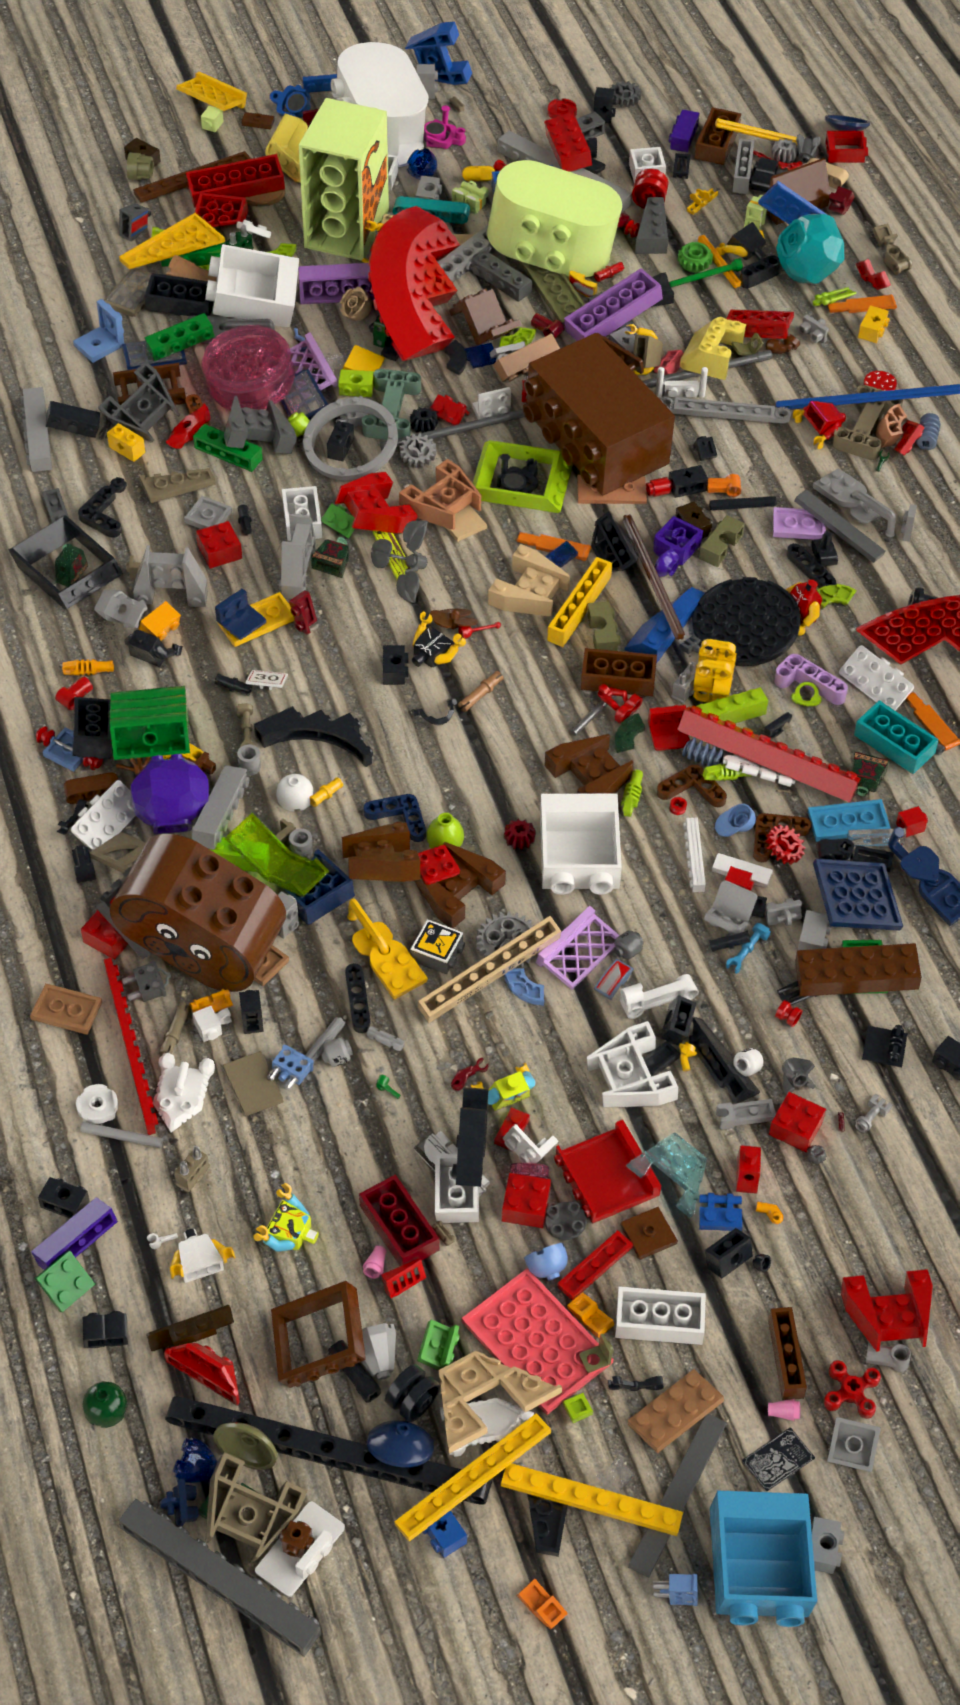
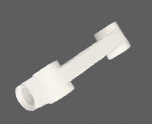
M684 974L679 976L673 983L646 992L642 991L643 986L641 983L620 989V1003L627 1017L634 1019L642 1015L645 1010L672 1002L678 995L691 1000L698 995L699 991L691 976Z

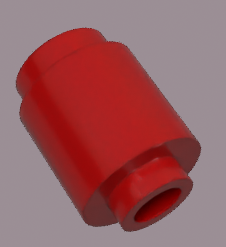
M667 477L650 480V482L646 483L647 494L653 497L670 494L673 488L671 480H668Z

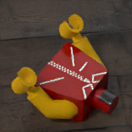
M808 580L805 583L798 582L785 589L792 595L798 605L801 624L798 636L804 635L805 627H809L812 623L816 622L820 616L822 597L816 590L818 583L815 580Z

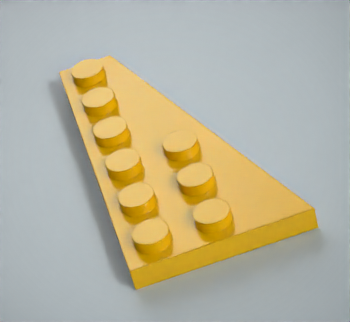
M193 213L120 255L119 260L130 270L168 259L175 255L178 256L224 243L225 237L199 215Z

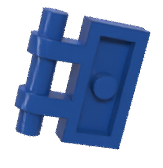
M708 1193V1195L699 1194V1203H707V1207L699 1208V1230L732 1231L737 1228L742 1231V1209L733 1208V1204H742V1196H734L730 1193H727V1195H715L714 1193ZM714 1203L726 1204V1208H716Z

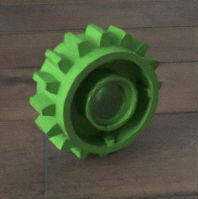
M699 242L688 243L679 250V265H682L689 272H702L712 264L713 253L705 244Z

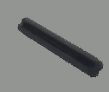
M776 496L710 500L709 508L710 510L773 507L777 505Z

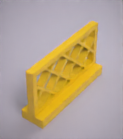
M196 72L195 78L176 86V90L223 111L235 106L242 109L246 105V92L202 72Z

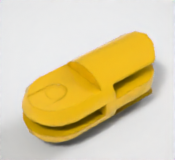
M467 166L462 170V177L467 182L471 180L474 182L491 181L492 172H495V170L491 166Z

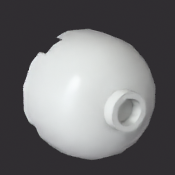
M290 774L280 780L277 785L276 797L278 804L283 809L294 812V809L302 811L311 805L309 797L314 794L311 782L305 776Z

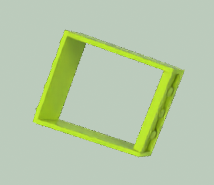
M489 440L484 442L472 484L481 494V501L559 513L561 512L573 464L568 465L564 461L561 451ZM502 454H508L512 459L527 461L533 458L534 461L537 460V463L552 465L544 496L490 488L498 457Z

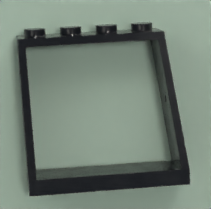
M66 515L8 549L18 568L63 609L70 608L123 574L116 559ZM76 538L104 564L60 591L36 570L32 564Z

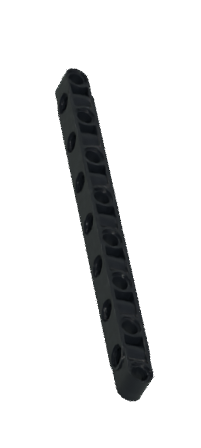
M178 1396L172 1397L165 1416V1420L172 1425L212 1436L217 1427L225 1423L249 1424L261 1430L272 1441L277 1453L431 1493L462 1470L432 1461H427L414 1467L388 1465L376 1459L370 1453L366 1444ZM199 1414L204 1415V1417L201 1419L194 1418L196 1415ZM284 1436L289 1437L287 1441H280L279 1439ZM327 1447L333 1449L331 1452L328 1453L322 1451L324 1448ZM367 1459L376 1460L373 1464H368L365 1461ZM411 1470L419 1471L417 1475L409 1474ZM490 1479L463 1501L479 1505L486 1504L492 1480Z

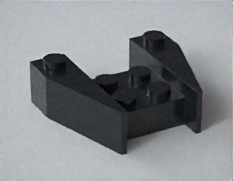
M463 1087L459 1135H457L456 1147H458L457 1164H453L452 1177H456V1185L481 1187L483 1157H485L489 1089Z

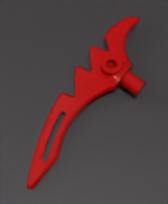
M753 150V154H755L759 158L763 157L771 159L763 153ZM778 161L781 169L787 168L791 170L803 165L801 161L793 163Z

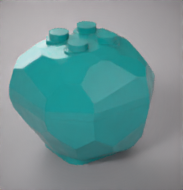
M804 215L792 221L778 237L776 251L780 264L788 276L798 283H820L836 271L845 259L844 241L834 217L830 215Z

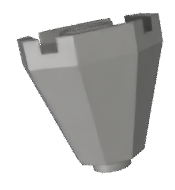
M387 1323L362 1329L366 1360L361 1363L371 1377H377L378 1380L390 1377V1373L394 1371L396 1331L394 1324L388 1326Z

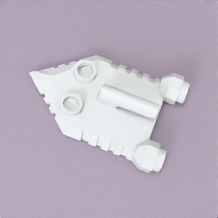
M164 1053L159 1058L158 1063L161 1069V1076L159 1077L160 1081L157 1085V1094L154 1096L153 1105L159 1111L170 1132H173L182 1123H185L187 1119H191V1116H195L202 1110L208 1080L215 1070L213 1060L205 1058L199 1063V1069L188 1068L189 1064L187 1062H181L180 1067L174 1066L175 1059L170 1053Z
M500 1398L467 1403L487 1426V1434L455 1450L449 1456H461L466 1450L465 1447L470 1444L473 1446L477 1445V1443L484 1444V1442L491 1443L494 1440L496 1442L502 1440L532 1417L534 1412H524L521 1407L518 1408L519 1406L513 1405L510 1402L507 1403V1401ZM440 1407L442 1421L444 1420L443 1407Z

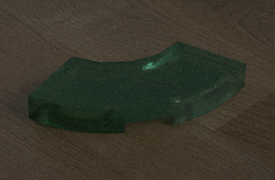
M639 713L626 718L615 734V750L617 753L634 749V738L639 733L645 731V725Z

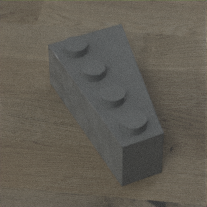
M649 197L636 239L635 254H667L668 233L664 197Z

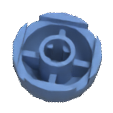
M558 1243L545 1247L541 1251H535L525 1256L524 1259L529 1271L535 1277H547L548 1281L560 1277L559 1272L565 1269L568 1256L564 1243Z

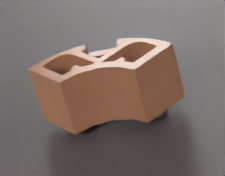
M900 404L891 407L877 425L876 437L881 440V448L893 446L903 434L901 424L907 416Z

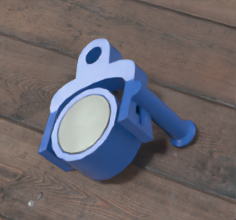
M289 85L283 92L275 90L270 94V99L277 105L276 110L281 116L287 113L302 118L303 111H309L311 108V96L300 85H296V87ZM285 104L289 112L284 111Z

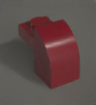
M838 186L836 193L831 192L829 196L831 204L828 209L844 215L855 197L853 191Z

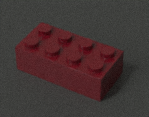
M396 1174L359 1193L361 1209L399 1266L418 1258L422 1261L440 1251L439 1237Z

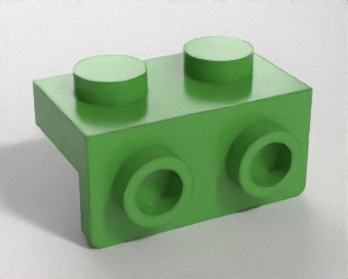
M331 503L321 518V522L349 539L355 528H352L354 517L352 514H348L346 512L347 509L340 504L335 506Z
M432 1319L428 1321L417 1361L438 1371L451 1364L454 1359L453 1349L460 1337L458 1334L459 1326L455 1324L450 1328Z

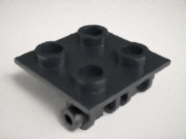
M868 1025L862 1060L902 1068L908 1033H904L902 1025H895L892 1030Z

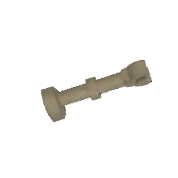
M248 703L238 704L236 706L237 716L243 717L241 731L243 732L244 742L241 744V747L248 744L254 745L251 742L252 724H250L253 706Z

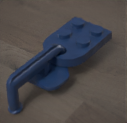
M895 827L888 841L889 848L901 860L900 865L910 878L920 881L919 892L922 898L949 927L960 920L959 881L951 873L939 869V857L929 847L920 846L908 853L898 842L899 838L904 836V830L901 827Z

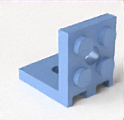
M103 299L96 301L100 327L73 340V345L92 363L122 348V344H125L122 316Z

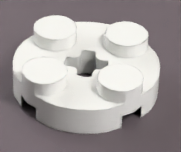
M95 1084L86 1087L84 1092L77 1097L76 1107L79 1116L84 1122L101 1124L115 1118V1113L118 1110V1099L116 1093L108 1089L107 1086ZM95 1101H99L102 1104L100 1107L92 1106L95 1105Z

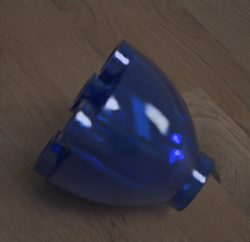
M193 1437L190 1439L185 1438L181 1447V1451H183L181 1460L177 1459L173 1468L174 1477H176L177 1481L178 1479L185 1480V1483H198L210 1479L218 1463L214 1453L200 1440Z

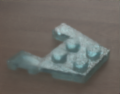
M674 1132L637 1158L631 1160L626 1166L641 1178L645 1175L651 1164H654L685 1190L675 1206L689 1218L695 1214V1204L699 1197L698 1190L703 1179L707 1158Z

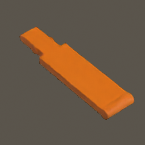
M892 294L846 299L845 302L829 303L827 305L830 313L845 311L849 313L867 312L870 306L884 310L897 308Z
M520 532L516 540L519 543L536 546L537 550L582 561L587 560L592 548L590 545L543 534L536 536Z
M911 692L905 700L914 709L913 714L927 731L939 739L938 743L945 747L944 751L960 745V739L930 705H925L915 692Z

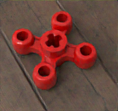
M833 1361L829 1367V1375L840 1383L841 1389L836 1392L830 1391L825 1395V1408L829 1411H836L846 1401L856 1404L858 1413L862 1418H872L876 1411V1405L874 1401L865 1397L864 1390L868 1387L874 1388L879 1384L881 1380L880 1372L876 1368H868L860 1378L850 1376L843 1361Z

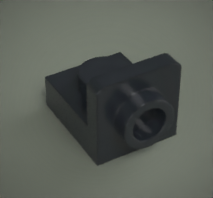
M701 436L694 442L693 448H697L700 461L718 456L713 437Z

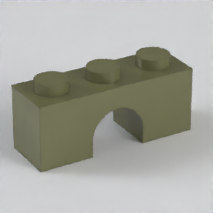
M726 515L722 521L718 522L716 529L709 533L707 540L701 543L699 547L700 560L719 567L727 555L728 544L725 543L735 546L743 536L745 523Z
M609 601L588 603L587 617L590 628H600L594 630V648L618 651L621 639L620 635L616 634L618 626L617 622L613 620L615 618L614 608L610 607Z

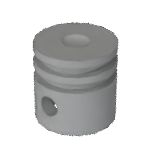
M250 744L240 747L237 752L239 768L247 769V776L257 774L261 769L259 749Z
M300 828L292 831L289 835L291 856L296 860L310 858L313 854L311 833L306 829Z

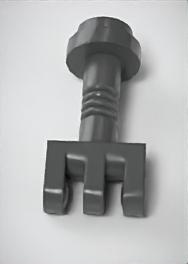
M692 635L684 643H681L679 647L687 654H690L692 651L699 654L701 640Z

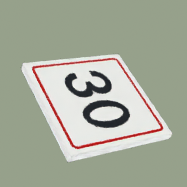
M252 670L246 680V684L260 685V689H263L264 686H270L269 690H272L273 687L282 688L288 674Z

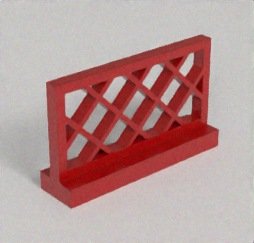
M731 309L726 319L746 324L744 337L752 338L754 333H758L761 338L787 339V331L794 318V312Z

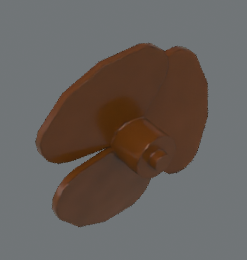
M455 608L440 611L432 610L430 612L433 622L443 628L454 630L458 626H473L478 623V620L474 618L464 617L471 614V610Z

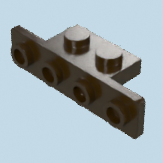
M225 1305L147 1333L146 1336L150 1350L153 1352L170 1345L175 1347L193 1343L216 1335V1329L234 1323L230 1305Z

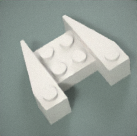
M648 1021L627 1028L587 1056L588 1072L600 1068L609 1087V1091L602 1093V1105L604 1108L659 1106L678 1100V1086L671 1070L651 1077L641 1055L655 1050L656 1037Z

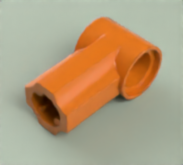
M730 474L726 478H708L707 493H726L730 497L739 496L741 494L740 476Z

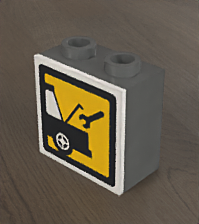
M427 919L411 948V955L418 964L448 974L450 968H454L457 962L458 953L461 954L464 950L463 932Z

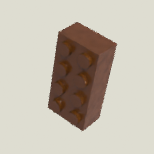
M712 107L696 143L695 159L724 165L738 132L717 128L715 126L716 119L741 123L742 113Z
M585 648L581 690L599 691V686L605 684L609 688L625 690L627 694L653 697L657 655Z

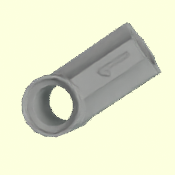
M868 1343L866 1363L888 1366L894 1371L903 1372L909 1367L911 1351L906 1345L897 1344L894 1347L880 1345V1351L876 1352L873 1346ZM901 1356L904 1360H899L896 1357Z

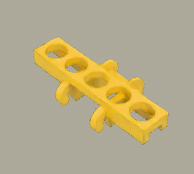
M713 188L709 191L696 189L695 194H690V198L694 202L687 207V212L692 215L697 213L718 196V191L714 192Z

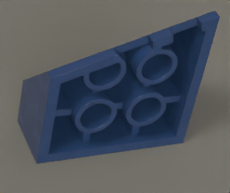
M319 849L314 852V857L310 861H306L304 868L299 873H296L283 887L285 894L291 895L296 899L298 916L307 925L312 924L355 896L353 880L349 879Z

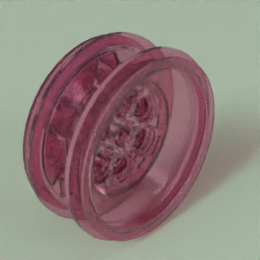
M245 325L221 333L207 346L202 359V371L206 378L207 390L210 396L220 406L228 410L231 409L234 396L238 397L241 408L266 409L269 400L277 404L288 394L295 379V368L291 360L289 344L277 331L265 326Z

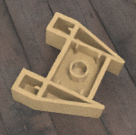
M520 544L512 555V570L522 573V576L516 585L496 578L488 590V605L503 611L552 616V598L559 588L569 591L570 575L537 550Z

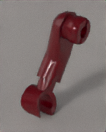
M482 1057L477 1060L476 1065H470L459 1070L451 1082L452 1089L455 1091L462 1090L469 1077L475 1075L478 1071L486 1072L489 1064L484 1068H480L479 1065L484 1060Z

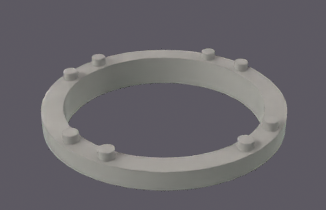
M358 397L338 399L322 408L310 420L304 433L303 446L309 463L320 474L336 480H355L370 473H375L390 460L396 450L398 430L392 414L378 402ZM351 412H363L374 415L385 423L388 428L387 443L382 452L365 465L351 469L335 468L323 463L314 453V444L319 431L325 424L337 416Z

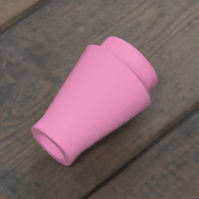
M375 1246L373 1252L363 1264V1272L367 1277L376 1279L383 1274L387 1252L384 1247Z
M790 1399L768 1403V1416L790 1421L800 1419V1401Z

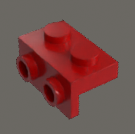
M438 394L430 407L433 411H436L438 418L452 425L459 424L464 415L468 416L470 414L465 404L453 402V399L448 395L443 397Z

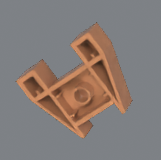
M447 459L436 466L435 485L422 492L410 484L399 492V506L410 505L418 515L417 518L454 530L455 514L470 505L479 512L481 511V494L463 470Z

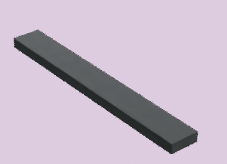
M710 1414L704 1417L660 1503L661 1506L683 1512L727 1422ZM647 1528L628 1568L649 1578L671 1535Z

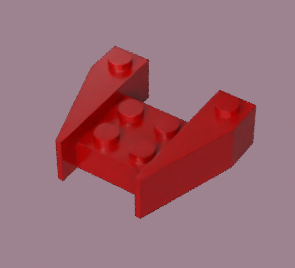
M386 472L370 473L340 486L335 500V504L344 503L353 515L352 528L403 533L407 523L416 521L418 516L410 505L389 507L384 499H388L394 482Z
M928 1269L906 1271L904 1286L906 1294L870 1297L864 1275L843 1277L841 1297L845 1311L876 1352L880 1351V1343L883 1341L920 1338L922 1347H926L933 1289Z

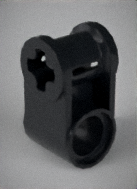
M823 839L816 844L818 859L851 861L853 858L854 843L849 839Z

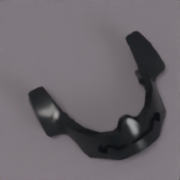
M456 698L447 699L448 715L438 719L433 716L428 717L422 708L412 709L411 711L414 716L420 715L431 724L443 725L452 718L454 713L453 705H456L457 701Z

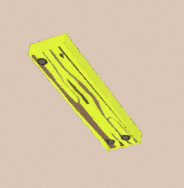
M373 531L376 541L386 539L392 543L390 554L405 557L393 533ZM390 557L389 566L396 580L400 575L405 574L406 570L411 569L406 560Z

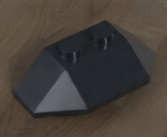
M610 511L597 519L591 543L596 557L611 562L612 572L624 571L637 561L638 554L626 532Z

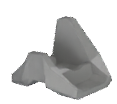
M104 590L94 608L105 620L122 623L124 628H138V623L143 613L148 609L144 600L137 601L129 598L121 590ZM122 605H126V611L120 614L119 608Z

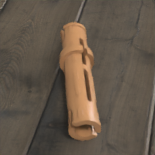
M495 671L487 680L481 681L480 686L458 703L459 708L464 706L461 711L467 712L483 696L491 693L494 690L493 688L503 681L502 675L496 678L501 673Z

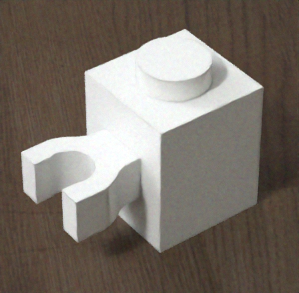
M212 1006L193 1013L194 1025L203 1042L214 1040L222 1035L221 1024L232 1022L230 1018L231 1013L228 1008L215 1014Z

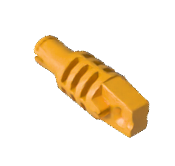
M81 659V661L63 662L62 670L64 675L80 676L82 674V676H85L87 674L89 676L91 673L96 675L100 672H114L113 660L97 661L92 659L90 661L86 659L85 661Z

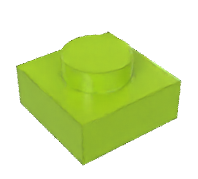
M584 1393L563 1401V1406L572 1423L593 1415V1410Z

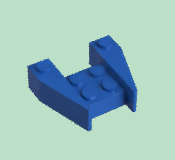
M455 21L437 24L412 36L405 49L414 50L418 64H435V71H438V80H435L437 82L452 85L467 84L472 75L469 61L452 62L446 47L454 45L459 36Z

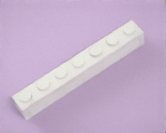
M686 818L685 823H683V829L686 830L684 838L687 839L685 848L688 849L686 856L689 858L687 865L690 868V887H692V892H705L706 884L698 818Z

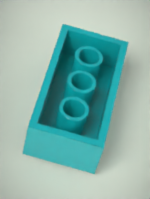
M880 700L857 720L854 736L911 774H914L936 753L939 740Z

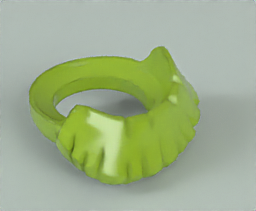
M811 682L800 683L796 687L795 692L791 694L793 702L808 707L819 705L822 699L818 688ZM808 685L814 689V696L810 701L803 700L800 695V689L803 686Z

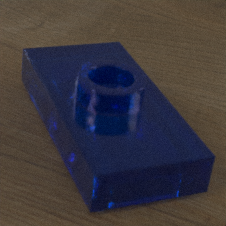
M565 541L545 557L561 568L578 556V551L568 541Z

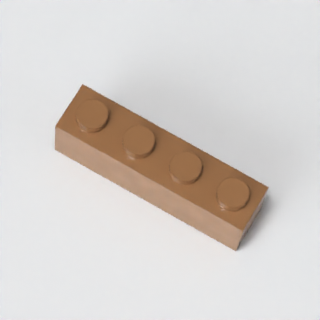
M550 334L498 359L493 366L502 382L506 380L510 382L521 373L522 375L527 374L530 362L560 349L553 335Z

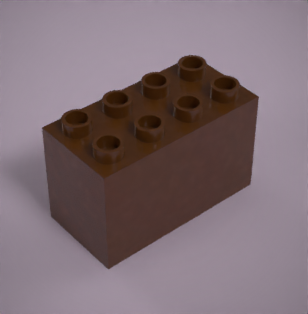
M597 333L591 334L529 363L528 379L524 381L527 393L526 404L523 405L524 416L530 423H537L542 429L543 437L549 444L555 443L561 450L564 461L568 465L574 464L577 467L583 482L588 487L594 486L604 496L624 486L626 483L633 482L669 464L675 415Z

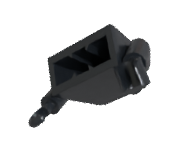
M138 629L125 639V645L129 647L130 656L157 667H161L164 660L174 655L180 656L183 646L172 643V648L166 649L158 637Z

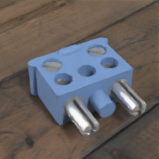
M283 1045L282 1050L272 1061V1070L267 1075V1078L272 1081L277 1074H280L278 1077L280 1081L284 1082L286 1078L289 1079L284 1088L290 1090L295 1083L300 1085L308 1073L313 1071L314 1061L293 1048Z
M669 1574V1581H653V1595L655 1598H670V1605H698L697 1574Z

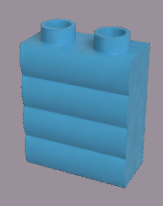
M717 1490L710 1506L716 1614L730 1615V1622L740 1626L757 1623L758 1616H776L777 1625L783 1627H796L804 1624V1617H809L817 1603L808 1494Z

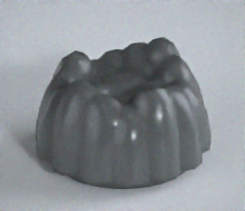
M812 1145L806 1153L807 1159L813 1164L823 1163L827 1157L826 1151L820 1145Z

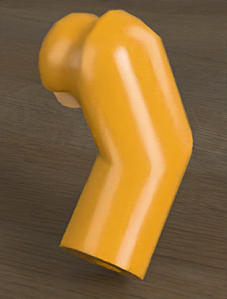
M757 1201L756 1212L765 1213L774 1224H780L783 1221V1214L777 1205Z

